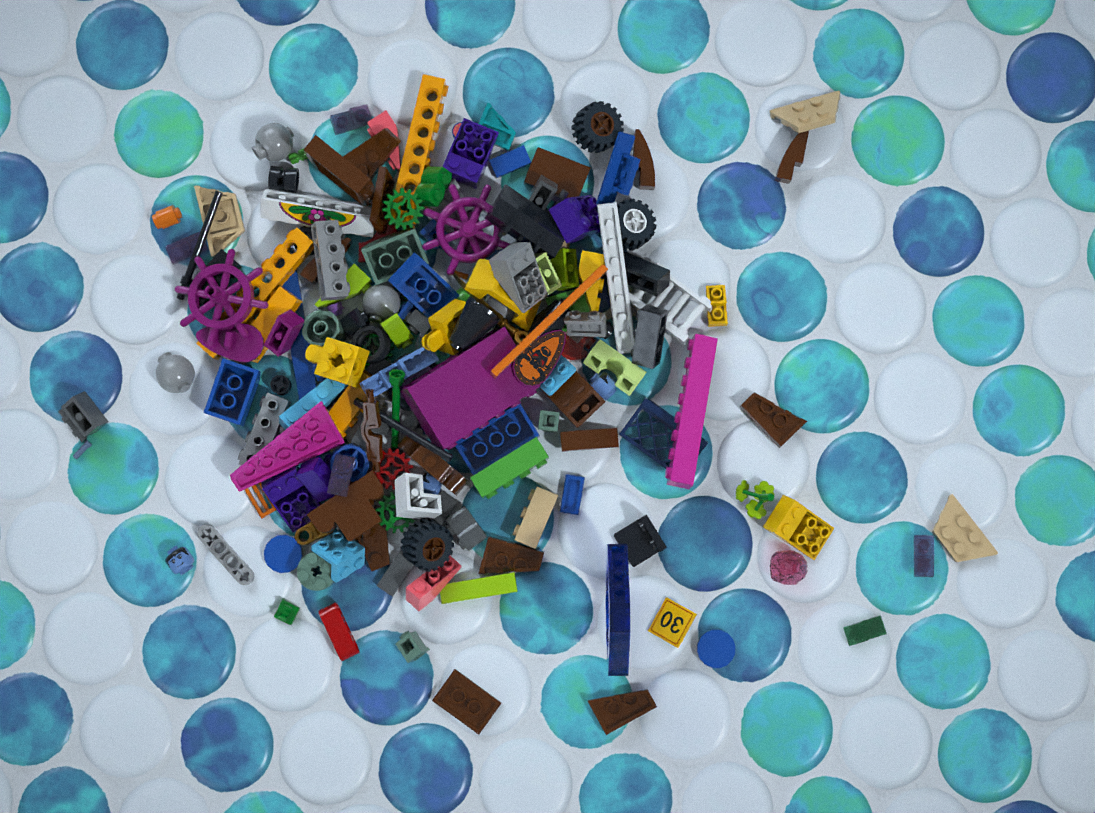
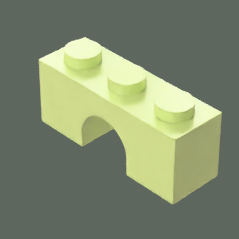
M599 339L583 362V364L598 374L603 369L612 371L617 377L615 386L629 396L647 373L601 339Z

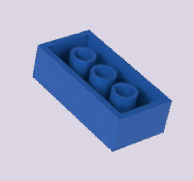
M521 404L514 408L506 410L505 414L499 418L491 419L484 428H477L472 431L473 435L463 440L462 438L456 441V448L471 473L475 475L535 437H540Z

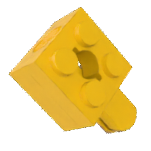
M454 299L428 318L432 331L422 337L424 349L431 352H436L439 349V351L451 355L459 352L450 345L452 341L449 338L465 306V301Z
M326 337L324 346L310 345L306 349L305 356L309 362L317 364L314 374L358 388L370 351Z

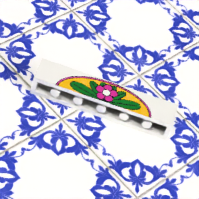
M265 189L261 197L260 218L282 221L288 224H299L306 227H311L315 221L338 220L339 225L342 227V233L356 234L362 237H373L375 233V228L369 221L372 207L272 189Z

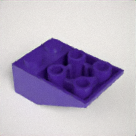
M464 118L442 167L452 173V179L454 178L457 182L477 190L499 132Z
M592 195L566 198L549 209L566 243L576 242L601 232L596 205L597 200Z
M297 465L261 482L262 490L293 533L309 524L311 520L307 514L321 505L297 478L296 474L299 470Z

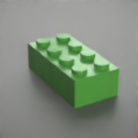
M535 437L473 475L470 479L483 499L487 497L489 500L498 494L497 490L501 487L507 489L515 484L513 480L519 476L523 479L531 474L530 470L537 467L539 469L548 463L546 460L549 459V456L538 438Z

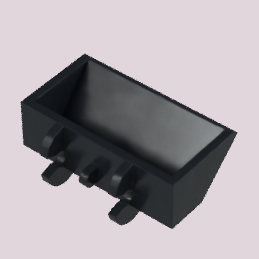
M506 184L485 216L486 220L500 228L497 234L499 238L508 234L516 239L515 242H530L534 255L545 252L549 256V260L555 258L565 241L556 222L549 213Z

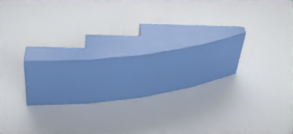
M422 347L359 384L365 394L366 389H373L374 397L393 387L389 382V372L391 370H402L405 373L406 380L439 361V358L435 352L428 351Z

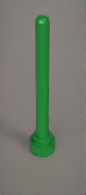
M395 369L389 372V382L393 386L392 419L399 422L400 386L405 381V373L402 370ZM391 427V449L395 451L399 448L397 446L399 444V432Z

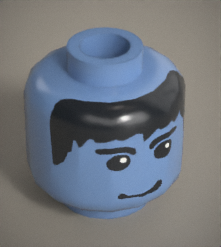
M606 372L601 374L595 373L589 379L590 385L605 401L617 391L615 389L616 382Z
M422 473L424 493L438 495L442 483L431 474Z
M174 546L167 551L168 556L165 562L174 574L180 573V575H183L194 567L192 565L194 558L186 547L178 548Z

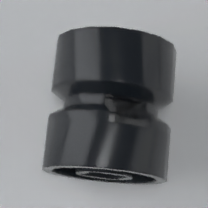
M271 166L268 177L269 189L277 191L284 189L285 192L297 193L299 169L287 167L284 170L280 166Z

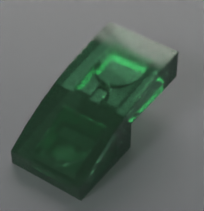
M881 615L843 627L849 646L887 634Z

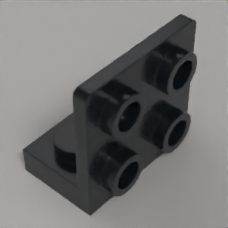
M647 514L613 535L632 567L639 565L667 548Z

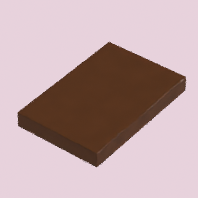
M538 147L524 183L534 187L539 177L543 175L558 184L555 194L559 195L562 189L569 193L566 198L578 197L581 194L591 167Z
M379 166L369 221L378 234L385 235L388 218H383L387 213L382 211V208H386V205L382 202L389 200L386 196L387 194L393 196L395 181L388 169Z
M456 669L453 670L432 700L478 735L502 703Z

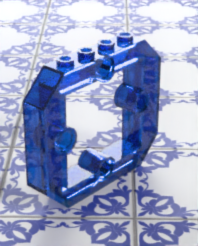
M606 544L605 623L608 676H628L630 587L627 544Z

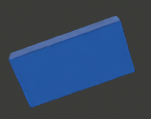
M524 145L489 160L496 178L531 164Z
M566 474L560 512L579 515L585 477Z

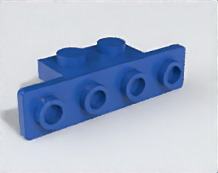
M618 132L596 205L615 202L618 192L629 196L640 162L639 158L630 155L635 140L634 135Z

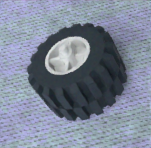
M626 199L617 204L623 251L627 249L633 251L640 248L655 234L654 230L657 225L654 224L656 217L652 216L654 212L652 209H648L649 206L647 204L643 205L641 200L635 202V199H630L629 201Z

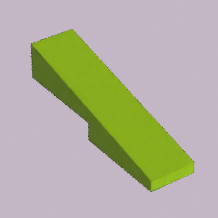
M515 572L448 583L440 592L441 602L446 604L518 592Z

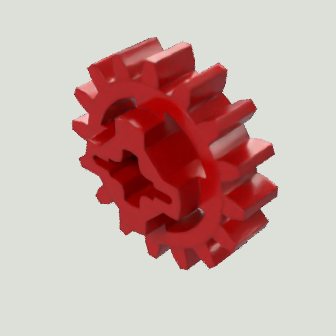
M391 448L388 449L387 454L383 451V459L380 461V465L386 458L387 463L380 467V472H374L381 484H386L385 489H389L391 485L393 490H395V479H397V476L404 471L405 473H411L409 469L413 468V465H408L411 458L405 459L406 453L403 452L400 455L399 449H396L395 453H393ZM395 457L400 458L404 464H398ZM391 464H393V466L401 468L395 470L394 474H392L390 471L385 470L390 468ZM381 474L388 475L390 482L383 479Z

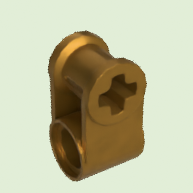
M309 522V524L296 531L295 540L301 545H308L332 532L322 533L315 528L312 522ZM302 531L309 533V539L306 542H302L299 538Z

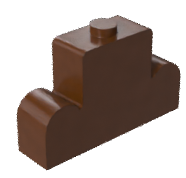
M407 436L397 445L456 496L469 482L443 458Z
M371 471L308 513L307 516L315 528L322 533L332 532L337 524L350 542H354L361 536L366 538L373 533L372 529L382 523L381 517L370 501L381 499L384 495V487L375 473Z

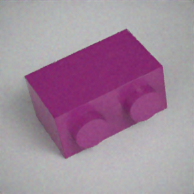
M291 309L279 315L264 346L278 357L291 350L305 320Z

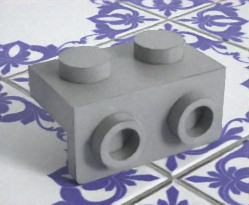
M574 310L567 312L564 318V324H567L568 336L606 337L605 313Z

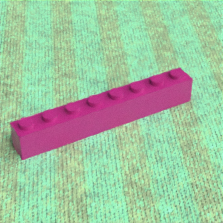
M695 334L688 341L687 350H689V357H686L684 362L686 374L681 379L683 391L679 394L677 402L680 405V409L676 412L674 423H677V426L671 436V441H674V444L668 454V460L671 461L670 467H667L665 471L666 485L690 489L694 484L718 338Z

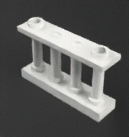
M658 262L654 263V264H657V265H659V266L664 267L663 265H661V264L658 263ZM670 275L669 286L655 297L651 304L648 303L647 305L658 307L673 287L683 292L668 311L665 332L685 346L689 341L687 330L704 309L711 312L712 305L707 297L703 295L702 297L698 296ZM639 289L632 294L629 292L630 306L637 311L646 305L641 301V297L645 292ZM691 298L698 305L682 326L677 328L672 324V319L687 299Z

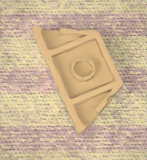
M840 91L770 110V117L772 119L779 118L783 125L791 127L797 133L833 124L836 122V113L839 108Z
M194 186L204 224L215 191L219 190ZM221 192L223 195L207 235L212 258L245 232L237 196L234 193Z
M950 494L932 530L955 562L997 555L998 552L955 496Z

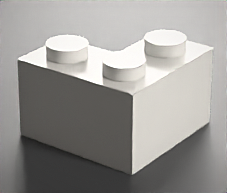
M404 473L395 479L396 517L425 518L427 520L428 518L434 519L442 514L441 495L424 493L423 475Z

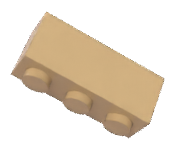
M536 487V490L531 489L528 496L530 504L528 508L525 506L520 515L523 518L521 525H516L512 534L516 536L514 540L536 549L558 495L540 487Z

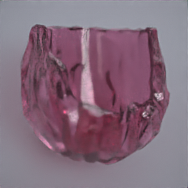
M781 550L771 556L769 567L773 581L784 585H796L805 578L808 566L807 561L801 554L792 550Z

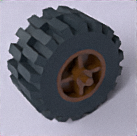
M604 101L592 102L576 114V117L573 118L572 122L575 124L571 126V130L575 131L572 134L573 138H577L575 142L581 144L583 150L588 148L590 153L594 151L595 153H600L614 146L618 132L624 131L621 128L624 122L620 121L622 116L616 112L618 109L616 107L611 108L610 103L604 105Z
M422 518L420 522L416 520L414 525H409L407 532L404 531V538L401 539L403 545L400 547L403 552L402 555L418 569L425 570L426 572H430L431 569L436 571L439 566L441 568L444 566L445 561H449L450 558L448 557L453 553L451 549L454 547L452 542L454 538L450 534L451 532L432 519L428 518L426 520Z

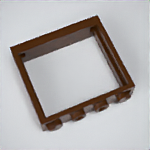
M315 135L303 149L312 165L359 204L371 206L375 192L371 179Z

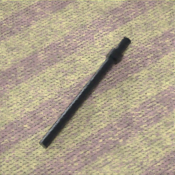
M215 191L186 273L181 278V286L188 287L193 281L192 276L196 268L194 259L201 255L223 195L219 191ZM178 293L176 298L184 300L186 294Z
M356 398L353 404L363 410L364 401ZM379 411L382 422L446 461L450 462L452 460V454Z

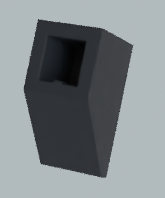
M358 308L353 309L339 320L349 339L353 338L357 330L371 323L364 310L360 311Z

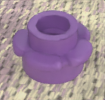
M339 302L327 306V309L335 314V316L343 314L342 310L345 307Z

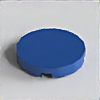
M278 535L266 544L264 560L273 571L288 573L298 567L303 556V549L294 537Z
M722 630L707 631L699 638L697 643L698 657L705 665L711 668H722L732 661L735 655V643L732 637Z

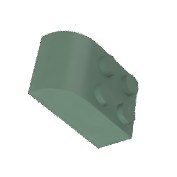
M414 225L413 228L407 227L406 230L397 231L361 248L376 285L388 281L414 252L429 264Z

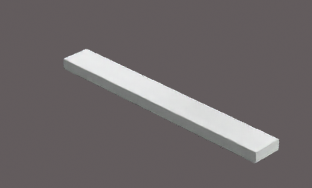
M617 202L599 204L597 209L605 266L608 268L606 276L616 349L620 354L631 353L635 339L633 338L634 329Z

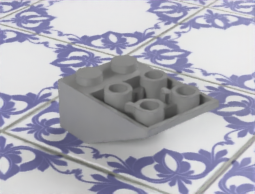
M513 242L489 259L495 279L522 313H525L548 295L530 242Z

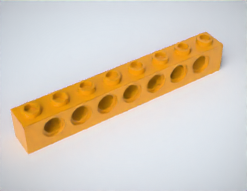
M426 74L422 76L395 188L398 193H400V188H404L406 193L405 189L410 184L417 188L421 183L424 170L431 164L429 154L435 148L436 140H433L434 133L439 131L440 122H438V117L443 114L444 104L442 100L443 96H447L449 88L446 85V80ZM430 94L437 95V99L434 101H429L427 97ZM426 112L433 114L430 119H424L423 115ZM427 130L429 133L426 137L418 136L420 131ZM422 148L424 153L421 156H416L414 154L416 149ZM417 166L420 168V171L417 174H411L410 169ZM403 196L395 198L393 202L401 201ZM410 199L412 209H415V204L412 201V199ZM401 206L398 207V209L401 210V213H400V214H402L403 212H407V211H403V210L401 209ZM390 209L391 215L395 219L396 213L394 209ZM406 216L403 222L410 220L413 216Z
M297 227L286 235L287 239L283 244H279L274 249V254L270 259L267 258L261 264L263 273L251 281L253 290L256 288L260 290L259 295L254 297L255 300L268 302L272 291L279 286L282 287L314 250L313 241ZM297 245V251L290 254L291 246ZM283 259L285 261L284 266L278 268V261ZM272 274V280L265 283L266 275ZM243 288L238 290L236 296L243 297ZM230 303L236 313L240 308V304ZM252 307L250 314L242 324H249L259 314L260 308ZM225 310L221 314L220 321L229 318ZM199 341L196 343L213 359L219 360L221 358V355L207 349Z

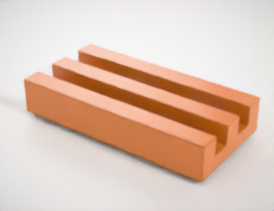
M253 485L252 488L266 510L264 513L250 489H245L261 519L276 511V508L267 497L272 506L271 509L269 508L256 485Z

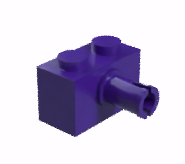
M326 455L324 460L317 457L303 462L296 474L297 478L318 502L337 495L342 485V482L334 476L331 470V455Z

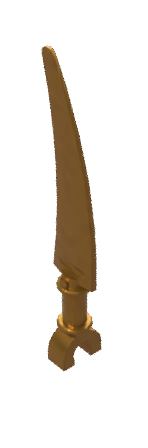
M454 272L453 277L464 289L466 283ZM466 291L471 297L476 299V302L483 304L501 319L497 325L506 328L508 333L511 334V338H514L516 346L522 341L520 338L524 339L529 335L526 331L515 329L508 322V319H505L483 299H478Z

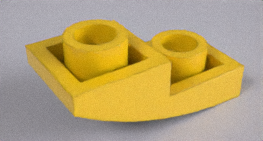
M725 285L706 286V297L711 301L712 311H707L708 327L727 326Z

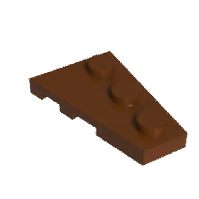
M648 689L587 700L606 735L657 707Z

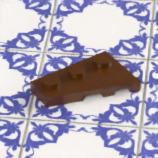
M385 128L343 157L372 181L379 171V166L384 165L401 140L388 128Z
M755 392L739 406L779 448L807 422L802 418L796 417L790 411L776 406L775 403Z
M379 524L372 529L373 533L366 538L362 536L358 538L360 545L365 547V557L372 572L390 564L385 524L383 526Z
M489 536L479 574L539 571L545 551Z

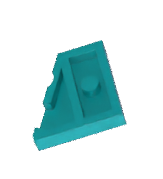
M487 102L479 124L499 132L494 146L509 151L516 132L496 112L492 105Z

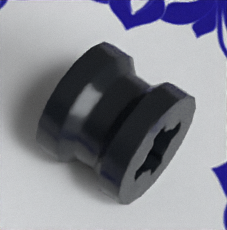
M277 375L272 378L270 386L273 392L279 395H286L290 392L292 384L287 377Z

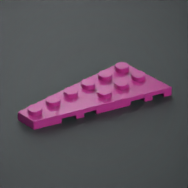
M321 401L230 474V477L240 492L340 446L345 441L324 403Z

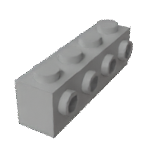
M338 220L315 221L311 225L321 301L344 299L349 296L350 285L346 281L347 265L343 259L345 248L341 244L340 238L342 236V227L339 225Z
M267 393L266 396L263 395L259 404L261 406L260 412L255 414L252 424H254L253 429L246 435L245 442L247 444L245 449H241L238 455L239 465H243L279 435L281 428L279 416L289 409L290 401Z

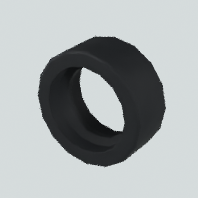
M364 326L354 334L351 344L362 348L363 340L366 336L372 333L378 335L380 347L374 355L368 356L366 363H379L389 354L391 347L390 338L385 331L378 327Z

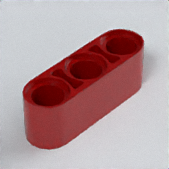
M337 602L318 610L340 660L344 661L359 654L360 651Z

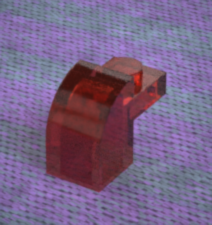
M565 334V345L561 355L569 362H579L586 359L589 353L584 349H590L596 342L594 337L584 336L577 344Z

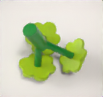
M743 480L736 488V499L743 502L748 495L753 496L756 500H750L749 504L745 506L748 510L747 514L750 517L761 519V517L767 514L763 503L774 500V486L769 485L767 481H761L759 485L754 486L755 492L748 491L749 484H747L746 480Z

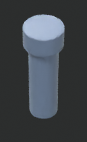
M86 440L73 457L78 459L92 446V443Z

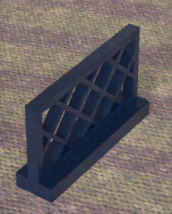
M646 397L619 435L665 469L670 467L666 462L671 460H660L657 450L668 449L669 452L670 448H673V445L670 446L668 437L672 432H668L667 427L672 431L676 430L677 423H674L675 417ZM642 409L649 414L650 422L639 423L638 414ZM661 422L665 426V433L654 434L653 423ZM650 424L652 435L641 436L639 425ZM637 426L639 437L630 438L625 432L629 427ZM666 435L667 446L656 448L655 437ZM652 437L654 448L645 449L642 446V439ZM702 437L700 442L699 454L702 452V450H704V448L708 444V441H706Z

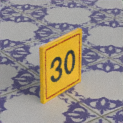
M666 597L648 631L679 648L697 614Z

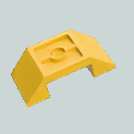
M485 259L477 261L464 288L478 299H482L485 295L489 294L515 312L512 322L525 331H529L541 304L540 300L525 313H522L495 279L489 260Z

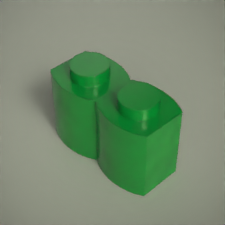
M428 166L422 174L421 183L414 192L418 194L417 200L422 199V202L419 204L425 207H438L444 199L445 190L450 185L452 173L444 167Z

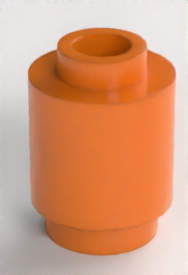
M174 205L156 211V214L152 215L157 229H165L181 222L180 218H182L180 209L178 207L175 208Z

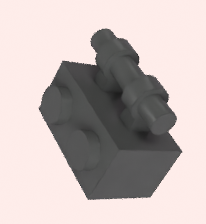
M541 175L527 199L551 215L549 209L546 208L550 201H554L552 205L554 207L565 200L569 193L562 189L559 195L555 194L558 184Z
M85 391L70 398L61 406L62 409L58 411L62 416V421L69 425L73 430L72 434L78 437L81 442L85 441L88 438L87 436L96 433L109 422Z

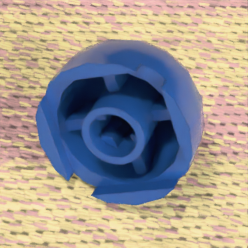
M346 443L338 446L333 451L330 458V467L338 480L350 483L366 475L369 469V461L366 452L360 446Z

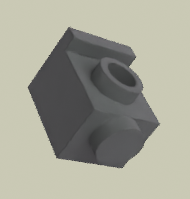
M416 309L413 313L409 312L404 319L409 325L408 329L416 335L420 333L419 337L421 340L422 337L432 331L428 318Z

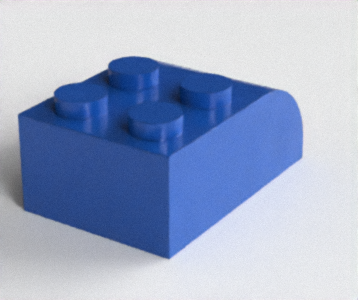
M415 252L388 279L427 318L459 296Z
M222 358L203 413L244 427L258 388L260 371Z

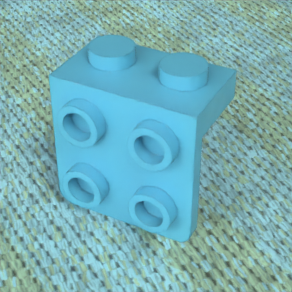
M561 355L551 374L540 384L538 389L540 391L543 390L549 396L553 395L576 372L575 366Z
M336 530L311 546V550L331 564V580L336 583L364 566L365 547L356 541H348L341 531Z

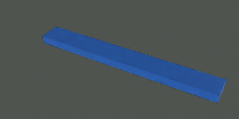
M293 247L290 248V254L294 253ZM283 259L278 261L277 267L282 268L285 261ZM296 270L282 287L302 301L298 272ZM302 302L295 313L305 320ZM303 326L291 348L299 400L317 386L316 377L312 369L313 363L309 362L305 356L306 349L310 345L302 335Z

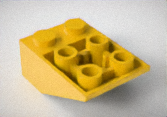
M582 250L578 270L581 284L601 265H605L604 254ZM600 278L584 293L590 312L599 311L601 298H598L597 295L602 293L604 279Z
M785 495L781 497L763 526L770 533L812 560L816 559L834 530V527L796 500Z

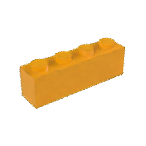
M281 286L272 291L271 298L267 302L268 308H260L257 318L249 323V325L256 327L261 332L264 343L277 317L290 309L296 312L303 302ZM264 346L261 354L252 362L258 363L268 348Z
M364 369L359 383L373 375ZM360 384L358 388L348 386L329 411L344 439L347 436L345 432L349 427L353 428L359 420L357 416L360 412L363 413L362 409L353 404L356 398L362 401L366 400V394Z

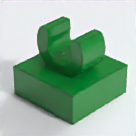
M282 599L274 617L292 625L300 607Z

